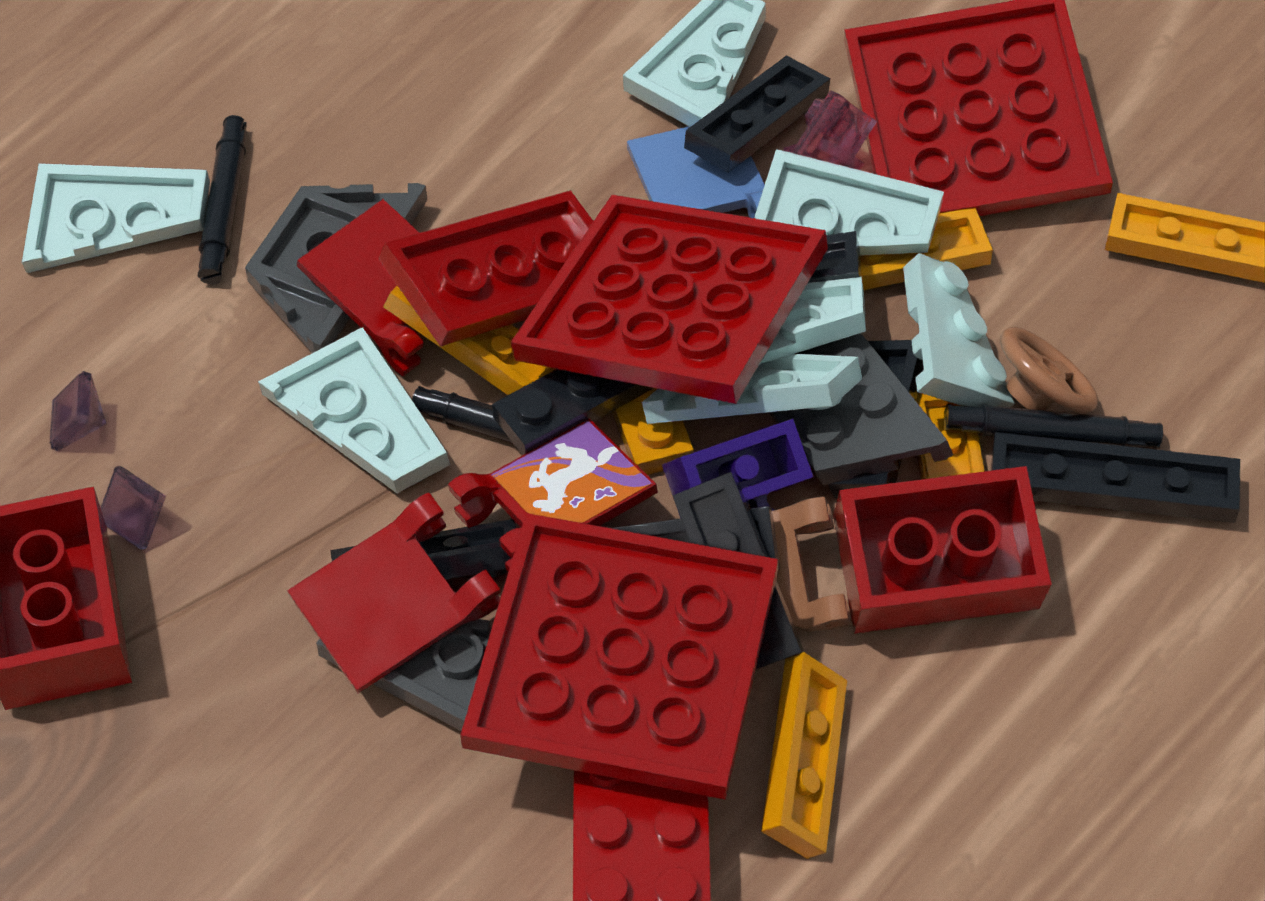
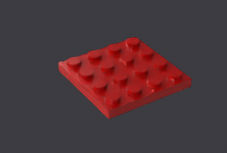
M1013 0L844 29L845 47L874 174L943 191L944 196L940 213L976 208L978 215L984 216L1111 194L1113 181L1065 0Z
M611 195L512 339L511 347L515 361L737 404L828 249L826 230Z
M525 513L460 734L462 748L726 800L777 578L778 559Z

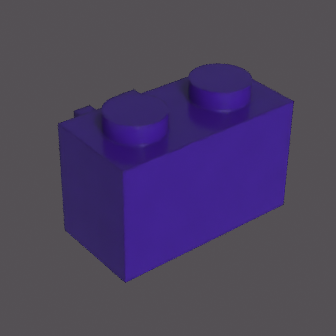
M793 419L662 464L672 495L729 472H734L747 505L749 503L751 508L770 506L767 502L768 493L813 477Z

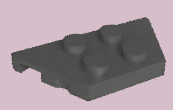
M408 183V193H374L373 184L350 185L340 189L330 186H301L245 266L247 280L250 285L312 353L335 342L350 317L297 267V260L382 199L412 225L428 201L425 185Z
M861 333L797 353L858 357L862 380L842 397L839 404L823 410L807 408L769 412L777 424L790 419L794 420L810 468L822 485L851 480L854 476L862 473L875 475L898 470V459L931 453L934 462L946 460L953 455L947 439Z

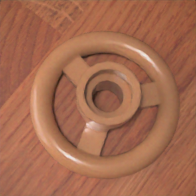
M1010 327L1002 332L1000 337L1001 347L1006 357L1017 369L1014 375L1007 381L1006 388L1021 405L1027 409L1046 411L1055 401L1059 405L1081 414L1091 413L1098 405V397L1094 387L1065 355L1047 341L1028 330Z

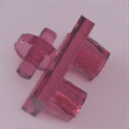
M830 90L825 99H815L805 114L808 127L797 144L787 146L783 151L860 170L864 163L855 156L877 121L855 107L839 93Z

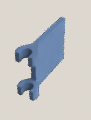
M690 127L627 141V150L649 201L720 213L747 208L749 217H755L765 184L751 156L728 173L684 148L685 132Z

